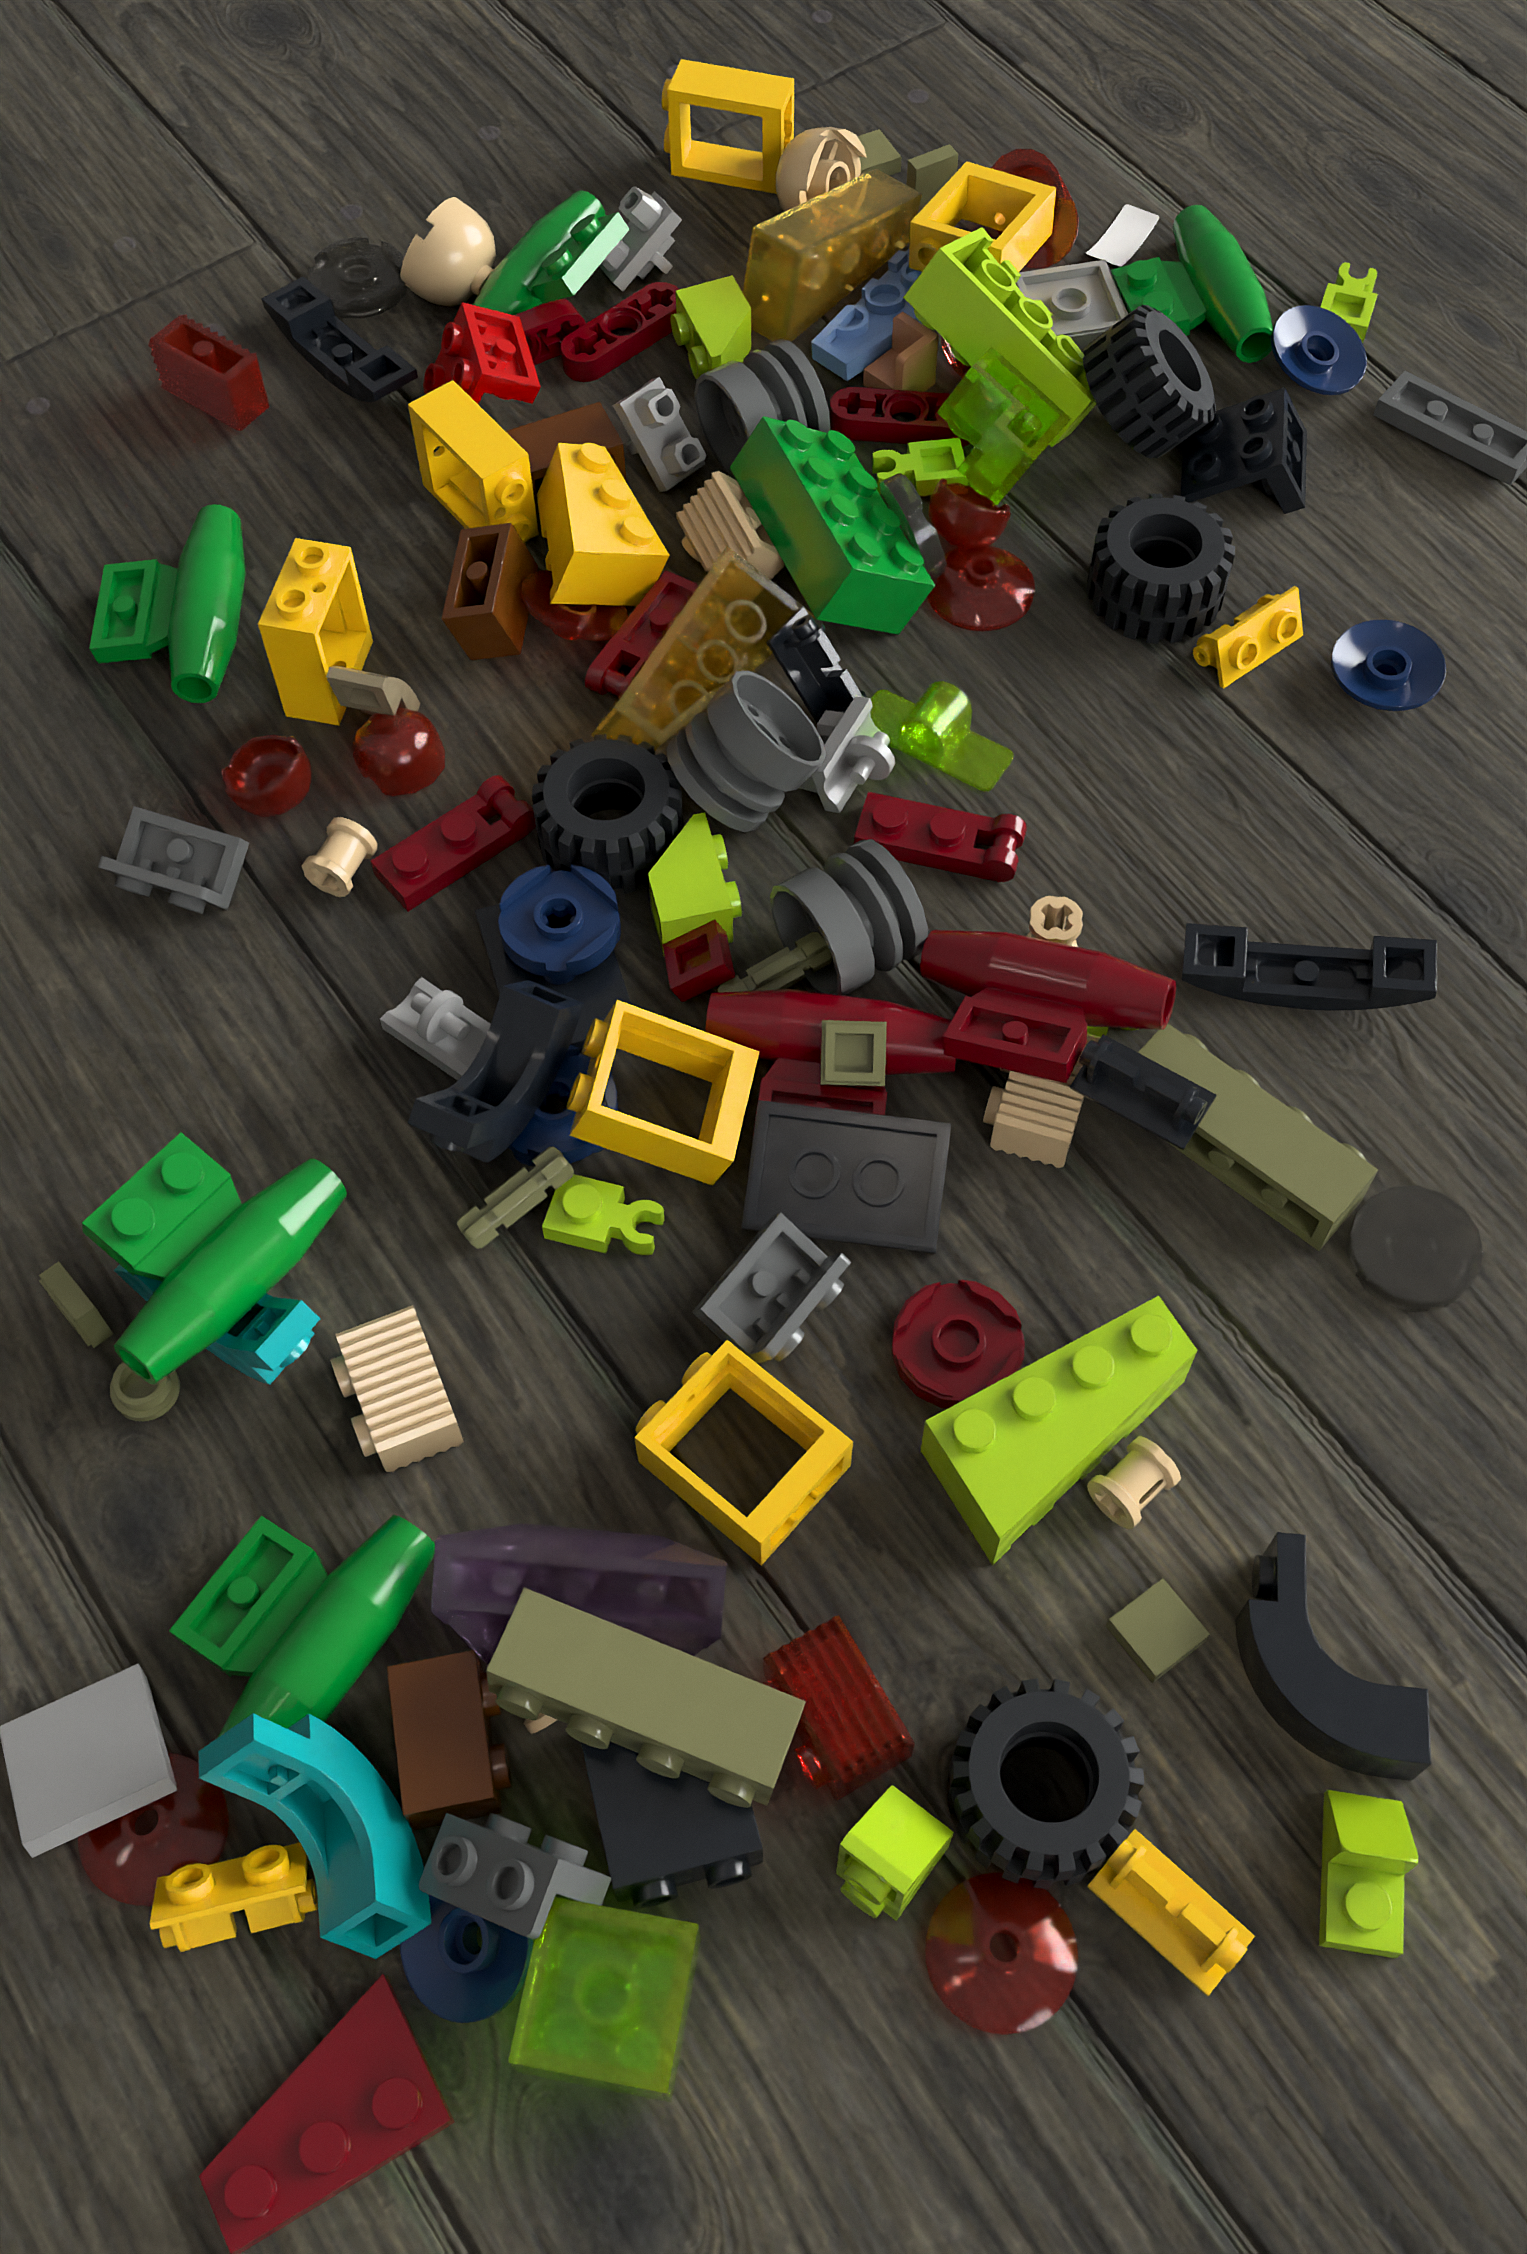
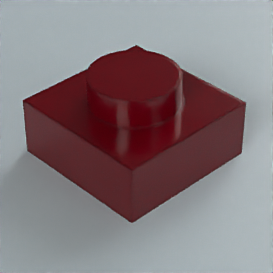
M712 920L663 944L670 989L681 1002L735 978L727 933L716 920Z

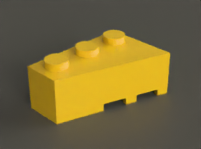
M558 443L537 493L542 537L547 538L549 548L545 558L546 570L552 571L553 585L550 590L551 603L637 606L659 579L670 555L605 446H599L594 443H584L582 445Z

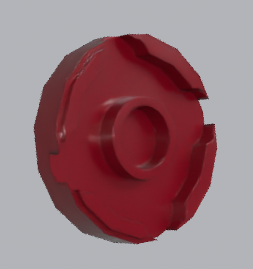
M958 1280V1284L947 1283L941 1285L940 1281L924 1286L905 1301L894 1321L892 1357L900 1379L917 1397L939 1408L948 1409L1021 1369L1025 1349L1024 1335L1021 1330L1022 1324L1017 1311L998 1291L976 1281Z

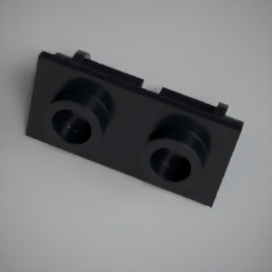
M802 606L794 612L766 643L815 722L818 723L826 710L845 713L855 696L865 698L867 696L864 691L858 689L847 669H841L838 664L841 659L824 633L825 626L821 621H814L812 616Z
M1104 1034L1098 1043L1090 1040L1085 1046L1079 1059V1063L1083 1066L1070 1085V1089L1182 1150L1185 1149L1217 1097L1213 1092Z

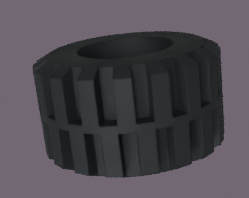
M1149 305L1138 306L1085 347L1083 351V366L1091 394L1111 428L1136 452L1141 453L1147 458L1152 459L1154 457L1157 459L1214 419L1216 404L1213 387L1199 354L1182 330L1159 310Z
M1149 494V499L1144 500L1137 496L1127 499L1126 507L1122 505L1113 507L1109 511L1108 518H1102L1098 525L1089 568L1087 596L1088 599L1093 600L1092 609L1097 616H1106L1104 624L1112 630L1120 628L1124 630L1123 636L1135 640L1136 636L1147 638L1146 643L1158 644L1159 639H1167L1170 643L1182 641L1184 634L1194 637L1202 633L1203 626H1210L1216 620L1218 611L1221 610L1235 557V546L1231 545L1233 536L1230 529L1222 528L1223 520L1216 513L1208 514L1206 512L1207 506L1197 501L1193 504L1185 502V497L1173 495V498H1163L1162 494Z
M607 734L594 735V741L587 743L580 738L570 742L569 751L565 752L558 749L550 756L551 765L541 766L537 773L538 783L533 784L532 788L533 812L538 843L545 864L554 867V871L563 870L571 872L570 865L588 868L603 877L612 889L622 888L624 894L636 892V884L641 882L649 886V871L684 827L680 783L673 770H671L668 757L664 753L655 755L654 746L645 741L636 745L632 743V736L619 734L617 740L607 739ZM607 809H619L630 812L628 815L614 820L588 818L593 813Z
M1038 1678L1022 1680L1016 1692L1011 1693L1008 1687L1005 1686L992 1693L989 1704L984 1707L980 1703L970 1714L965 1729L961 1730L947 1782H950V1790L947 1796L950 1814L956 1813L958 1819L956 1832L963 1845L971 1841L977 1849L974 1858L986 1869L991 1863L1003 1869L1004 1873L1001 1879L1016 1885L1020 1877L1031 1879L1035 1889H1049L1054 1881L1063 1880L1066 1887L1080 1882L1084 1875L1091 1870L1093 1873L1097 1872L1106 1864L1129 1834L1128 1831L1137 1819L1142 1804L1137 1798L1144 1786L1143 1768H1135L1134 1760L1140 1752L1134 1736L1123 1739L1119 1730L1124 1720L1114 1708L1106 1715H1103L1095 1708L1100 1699L1098 1695L1088 1689H1085L1081 1699L1068 1694L1070 1682L1054 1679L1050 1689H1040ZM1033 1746L1049 1748L1062 1754L1076 1767L1083 1780L1086 1794L1083 1809L1076 1817L1057 1823L1042 1822L1026 1816L1011 1803L1003 1789L1000 1779V1768L1004 1759L1016 1750Z

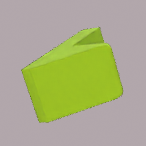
M1326 1790L1324 1792L1319 1946L1389 1958H1397L1403 1954L1404 1876L1418 1865V1852L1402 1801Z

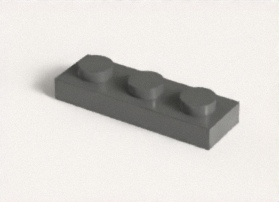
M1404 371L1378 399L1373 416L1510 486L1527 468V431L1407 371Z

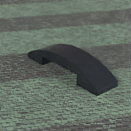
M301 277L261 298L265 310L294 348L326 380L347 395L361 401L374 402L418 378L416 368L388 345L376 350L335 316L331 299L305 277Z
M1186 923L1182 981L1222 996L1263 1005L1334 1011L1402 1006L1435 999L1437 993V940L1373 936L1371 948L1368 950L1247 941L1248 927Z

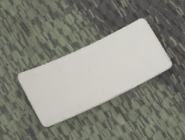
M1129 204L1124 205L1112 225L1086 254L1100 260H1106V262L1119 267L1123 266L1143 244L1159 220V216Z

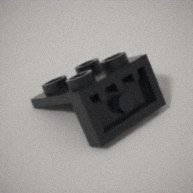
M1285 387L1217 410L1214 414V419L1209 424L1184 440L1180 494L1182 497H1185V502L1190 503L1261 480L1268 496L1275 495L1284 514L1305 508L1307 430Z

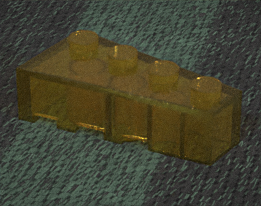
M874 169L754 226L743 287V295L751 307V329L773 342L779 339L792 342L910 242V222L918 214L922 193L880 170Z
M727 546L700 578L591 736L607 734V739L617 740L619 734L632 736L633 744L638 745L645 741L654 746L655 755H657L668 746L672 738L681 729H685L695 714L708 713V702L736 671L757 673L775 658L766 642L802 605ZM806 609L807 613L815 620L816 618L813 613Z

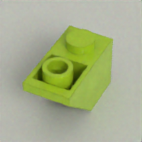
M733 275L676 290L677 313L672 314L670 317L671 328L678 346L685 345L688 350L689 363L694 377L698 379L702 374L732 360L743 363L744 358L751 350V307Z
M705 812L694 814L648 873L650 906L663 957V944L712 920H716L727 933L728 943H732L733 918L742 916L737 885L735 881L725 883L722 870L728 869V859L723 837L721 834L711 835Z
M891 1785L840 1843L836 1874L845 1880L840 1888L841 1892L869 1916L877 1918L883 1910L897 1921L948 1849L954 1832L895 1786Z

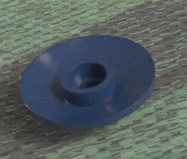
M1296 306L1285 311L1273 326L1271 346L1276 361L1282 370L1303 388L1322 395H1340L1352 390L1363 378L1367 367L1364 345L1356 331L1335 313L1317 306Z
M1370 620L1356 624L1338 638L1331 655V669L1339 686L1356 701L1380 710L1404 711L1426 704L1440 691L1446 676L1445 658L1436 642L1416 627L1399 621Z
M429 1895L431 1924L400 1943L403 1968L412 1990L426 2008L448 2021L471 2023L488 2019L498 2014L512 2002L524 1984L531 1964L533 1939L517 1934ZM478 1927H480L482 1933L481 1948L477 1942Z

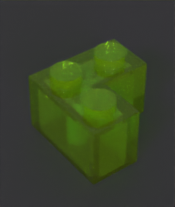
M993 347L970 368L937 412L948 422L949 428L955 435L961 439L968 440L974 446L957 470L968 479L970 486L977 493L988 497L996 505L1003 500L1036 463L1072 419Z

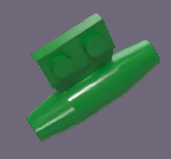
M576 191L532 225L488 276L473 305L516 315L544 303L574 296L630 229L619 212L606 215L602 204L595 196L586 191Z
M1189 206L1183 209L1173 222V234L1180 262L1161 261L1159 257L1149 260H1139L1130 265L1111 270L1128 314L1138 306L1149 305L1171 319L1186 336L1190 335V331L1207 320L1209 326L1243 362L1252 363L1259 361L1272 351L1271 335L1273 334V323L1265 292L1236 238L1205 206Z
M213 504L201 508L184 545L177 568L161 564L157 559L104 565L89 647L98 664L151 658L153 652L169 646L171 688L179 698L192 703H206L217 696L236 646L246 575L242 526L238 514L223 505Z
M180 1132L82 1222L83 1233L132 1276L139 1275L161 1281L151 1297L115 1343L114 1349L121 1360L141 1379L154 1385L223 1337L302 1259L345 1199L347 1192L337 1175L322 1162L309 1158L241 1203L231 1179V1174Z
M392 1515L328 1575L314 1549L263 1516H260L169 1630L180 1643L229 1677L232 1675L250 1677L218 1737L253 1713L286 1729L308 1714L326 1722L396 1629L438 1549L437 1545L415 1525L398 1515Z

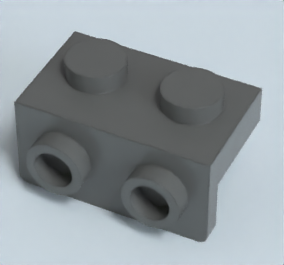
M134 806L117 859L114 860L101 856L98 868L117 875L115 887L150 898L152 888H157L170 892L168 903L193 912L203 914L206 904L228 910L249 842L239 837Z
M780 1212L771 1216L692 1313L723 1342L726 1340L730 1341L757 1364L772 1360L773 1358L779 1362L786 1358L804 1337L805 1332L799 1327L812 1310L817 1313L822 1311L841 1292L844 1283L838 1278L851 1261L842 1252L829 1257L826 1256Z
M490 1812L484 1827L446 1813L420 1878L419 1889L517 1934L537 1939L542 1932L556 1894L601 1908L612 1877L584 1867L583 1865L589 1851L545 1834L540 1848L528 1844L527 1841L532 1828Z

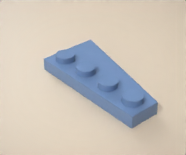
M909 249L906 252L899 250L888 261V271L879 280L872 278L862 288V298L855 305H846L811 341L813 360L848 381L864 371V368L892 348L893 318L904 312L920 322L914 314V308L903 298L922 273L921 271L909 268Z

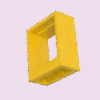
M681 59L673 78L666 79L662 91V109L668 111L669 119L664 135V151L670 154L671 175L777 194L776 171L779 159L787 144L794 139V78ZM690 104L762 117V152L691 140Z
M966 161L910 222L909 268L922 272L939 248L971 233L955 227L963 219L1003 231L996 240L992 239L993 242L988 250L999 264L1003 260H1009L1016 270L1020 272L1052 234L1056 187Z
M453 380L409 403L408 409L423 486L465 529L512 523L524 543L538 535L528 453Z
M295 538L258 622V627L285 716L339 726L347 707L339 704L326 678L329 667L343 666L362 671L373 643L351 547Z
M619 1000L615 1002L604 1021L594 1018L582 1049L583 1055L591 1057L587 1074L580 1072L577 1075L567 1102V1109L576 1112L569 1136L713 1186L734 1162L759 1051ZM616 1048L712 1082L698 1140L601 1106Z
M726 1340L713 1355L705 1352L689 1366L682 1378V1388L667 1403L659 1400L644 1413L635 1430L637 1433L634 1437L636 1451L640 1464L762 1566L851 1466L853 1441L730 1341ZM729 1388L807 1451L748 1517L743 1515L669 1453Z

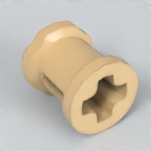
M336 817L327 826V839L316 855L306 858L302 864V869L305 877L320 890L337 897H345L353 888L352 876L363 859H370L377 850V842L372 834L360 824L347 818Z
M1045 896L1037 900L1030 909V932L1027 936L1077 947L1076 938L1081 934L1083 926L1082 910L1077 903L1067 897Z
M1138 1436L1127 1446L1128 1454L1106 1476L1095 1475L1087 1485L1090 1496L1100 1510L1113 1522L1126 1529H1133L1142 1518L1140 1511L1162 1489L1170 1490L1181 1480L1180 1472L1173 1460L1157 1444L1142 1436Z

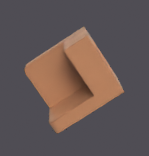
M899 313L893 318L892 348L864 368L863 385L867 388L925 392L935 384L939 335L906 313Z

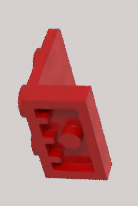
M462 302L454 321L448 322L444 328L442 348L435 364H429L426 369L423 382L425 395L453 380L478 405L484 393L493 394L500 399H514L533 404L541 386L520 317Z

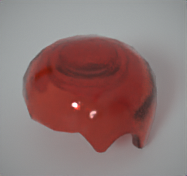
M944 478L939 480L928 508V515L935 532L949 544L967 550L985 548L997 541L1004 533L1011 516L1008 504H1003L998 508L989 497L977 488L960 483L947 484V480Z
M398 707L395 716L375 713L356 731L352 749L357 767L364 778L370 777L385 795L396 796L416 793L434 783L445 768V749L440 736L432 722L418 711Z
M272 734L251 738L234 752L228 766L221 770V775L226 786L225 792L231 800L243 811L263 818L285 814L301 804L309 792L312 771L305 750L293 736L286 738Z

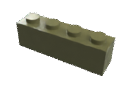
M1167 1024L1164 1030H1158L1138 1053L1217 1095L1185 1149L1182 1150L1174 1145L1172 1146L1320 1251L1363 1200L1378 1169L1368 1163L1362 1153L1346 1143H1339L1316 1127L1303 1111L1293 1106H1286L1260 1088L1257 1081L1251 1075L1242 1070L1233 1069L1214 1056L1198 1038L1190 1034H1183L1170 1024Z
M527 1588L523 1589L486 1670L489 1692L497 1695L495 1702L504 1710L528 1720H537L539 1713L567 1723L565 1731L571 1737L584 1744L599 1749H607L609 1743L613 1742L637 1752L636 1761L648 1770L669 1778H678L681 1771L710 1782L707 1790L715 1797L727 1803L745 1808L750 1807L753 1800L763 1805H768L806 1703L804 1700Z

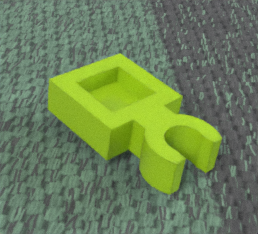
M1344 262L1339 267L1335 284L1328 283L1321 308L1327 309L1344 319L1356 331L1363 343L1378 294L1372 293L1377 271L1374 268H1370L1367 277L1356 279L1348 273L1350 263Z
M960 438L910 442L907 445V454L902 455L893 450H879L872 453V473L877 474L876 482L879 494H894L904 486H913L915 497L967 492L969 474Z
M574 1174L571 1179L555 1190L542 1229L545 1239L605 1254L612 1237L622 1240L625 1247L635 1254L652 1255L655 1249L654 1236L639 1233L635 1230V1227L643 1222L663 1225L664 1209L660 1204L651 1200H638L629 1205L623 1204L625 1200L623 1186Z

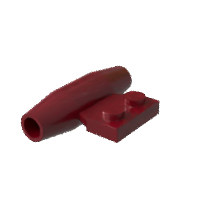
M932 930L924 943L920 962V971L923 978L967 995L964 997L943 1035V1051L945 1056L1062 1083H1067L1087 1043V1026L1164 1030L1169 1022L1176 994L1175 980L1105 952L1009 932Z
M791 989L717 992L710 995L705 1032L759 1051L758 1058L775 1062L761 1079L758 1100L885 1115L888 1095L885 1087L820 1085L822 1020L887 1022L885 1075L954 1072L956 1058L945 1056L943 1051V1035L952 1021L948 1018L884 1000Z

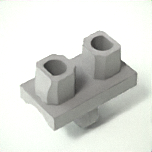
M632 187L621 200L619 210L630 220L627 224L630 230L599 265L608 278L622 291L627 288L636 275L644 279L655 265L665 274L670 271L673 266L663 255L675 242L670 234L682 221L655 191L650 196L637 187Z
M660 377L651 379L640 389L613 405L631 439L626 443L627 448L631 454L639 453L659 492L669 490L705 465L706 453L698 438L691 437L679 414L681 406L672 389L665 388Z
M855 696L845 713L826 710L817 723V731L823 740L826 758L823 764L799 788L817 792L825 811L840 813L858 784H864L867 778L872 780L887 778L895 765L894 756L887 747L890 743L889 736L881 732L871 719L870 711L873 705L870 698Z
M422 977L414 984L409 995L401 1004L387 1011L380 1018L382 1028L457 1081L474 1061L491 1025L466 1008L460 996L450 990L441 991Z

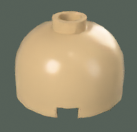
M814 128L805 130L787 144L779 159L776 171V192L781 208L794 224L816 233L835 235L838 233L834 229L841 222H844L848 228L855 222L863 207L868 188V174L861 173L859 158L867 157L864 146L856 134L841 128Z
M452 197L442 202L428 216L426 220L434 227L425 239H422L417 234L415 235L404 257L400 273L401 280L415 294L433 304L447 307L460 305L462 302H467L474 295L478 296L488 276L493 271L492 266L496 257L494 236L487 222L471 207L458 198Z

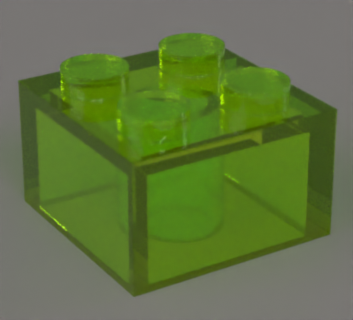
M554 1897L542 1932L534 1940L508 2063L518 2073L672 2102L701 1944L699 1924Z

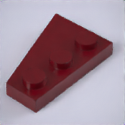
M382 1974L199 2175L230 2254L244 2252L455 2123L388 1977Z

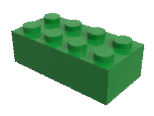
M763 416L730 466V469L816 620L899 635L935 587V584L923 566L924 559L922 555L910 545L899 527L900 520L898 516L887 507L877 491L878 485L876 480L865 471L854 453L855 447L853 443L842 433L830 430L827 433L807 428L796 420L784 422Z

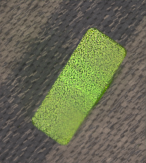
M944 681L932 683L916 704L884 689L878 690L871 698L873 705L870 711L871 719L881 732L889 736V746L981 791L986 792L993 789L1013 761L1014 754L1010 749L970 730L972 718L971 703L959 688Z

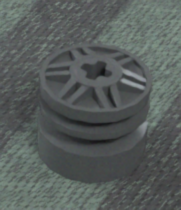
M776 340L768 344L763 350L757 349L750 352L744 358L743 363L732 360L702 374L696 380L694 392L696 411L703 434L722 468L735 480L736 478L730 466L763 416L784 422L796 420L807 428L827 433L830 431L829 409L822 385L804 353L791 341Z
M736 671L707 704L708 713L695 714L685 729H681L666 748L668 762L677 780L689 796L710 816L727 827L742 832L756 830L766 820L769 812L776 811L781 806L785 798L784 791L797 790L823 764L826 752L823 740L812 721L800 706L782 689L765 677L753 672Z
M872 839L860 840L849 846L845 853H836L828 857L823 866L824 872L819 868H807L775 885L770 894L771 913L784 948L788 946L790 951L796 948L795 942L812 932H818L825 939L833 957L832 962L815 973L811 969L804 972L806 975L804 980L816 993L845 996L869 983L874 976V967L879 971H891L902 960H911L922 954L924 943L928 937V926L924 909L912 882L900 863L889 851Z

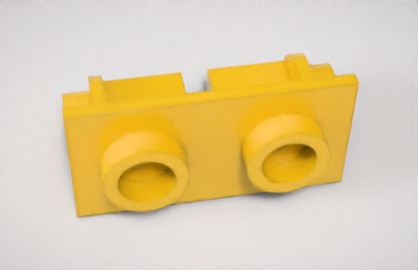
M1293 586L1281 595L1275 594L1273 596L1266 594L1260 597L1255 605L1234 618V626L1224 624L1211 634H1204L1197 640V646L1193 649L1194 659L1203 667L1210 665L1217 668L1221 688L1224 689L1303 636L1298 587Z
M1136 1829L1122 1842L1087 1886L1207 1997L1224 1975L1229 1973L1247 1951L1246 1947L1255 1937L1254 1934Z
M300 1842L287 1846L267 1845L255 1849L247 1856L211 1865L201 1863L190 1864L179 1868L171 1875L158 1877L149 1923L151 1930L159 1928L164 1948L177 1945L179 1951L184 1952L191 1948L235 1938L237 1926L233 1912L245 1910L251 1933L290 1923L303 1922L305 1913L318 1909L313 1879L307 1880L308 1856Z

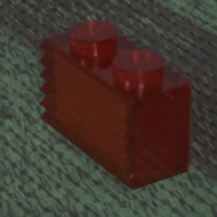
M187 314L179 315L150 339L148 346L152 348L151 355L155 357L153 363L157 365L156 371L160 373L158 379L163 381L161 385L163 389L238 431H242L269 408V400L257 354L249 353V349H242L241 344L234 345L233 340L226 341L225 336H218L217 331L211 332L210 327L203 328L202 323L196 324L195 319H188Z
M839 1615L832 1617L826 1623L818 1625L814 1630L807 1631L803 1636L793 1639L789 1644L782 1645L778 1650L768 1653L763 1658V1674L766 1681L761 1684L806 1701L795 1731L803 1745L794 1749V1752L803 1772L815 1790L826 1784L832 1797L838 1801L912 1757L915 1742Z

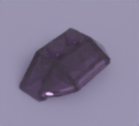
M524 1523L440 1535L435 1540L431 1612L445 1625L448 1623L472 1650H475L476 1654L488 1665L524 1588L695 1656L702 1649L708 1648L721 1638L727 1562L663 1536Z

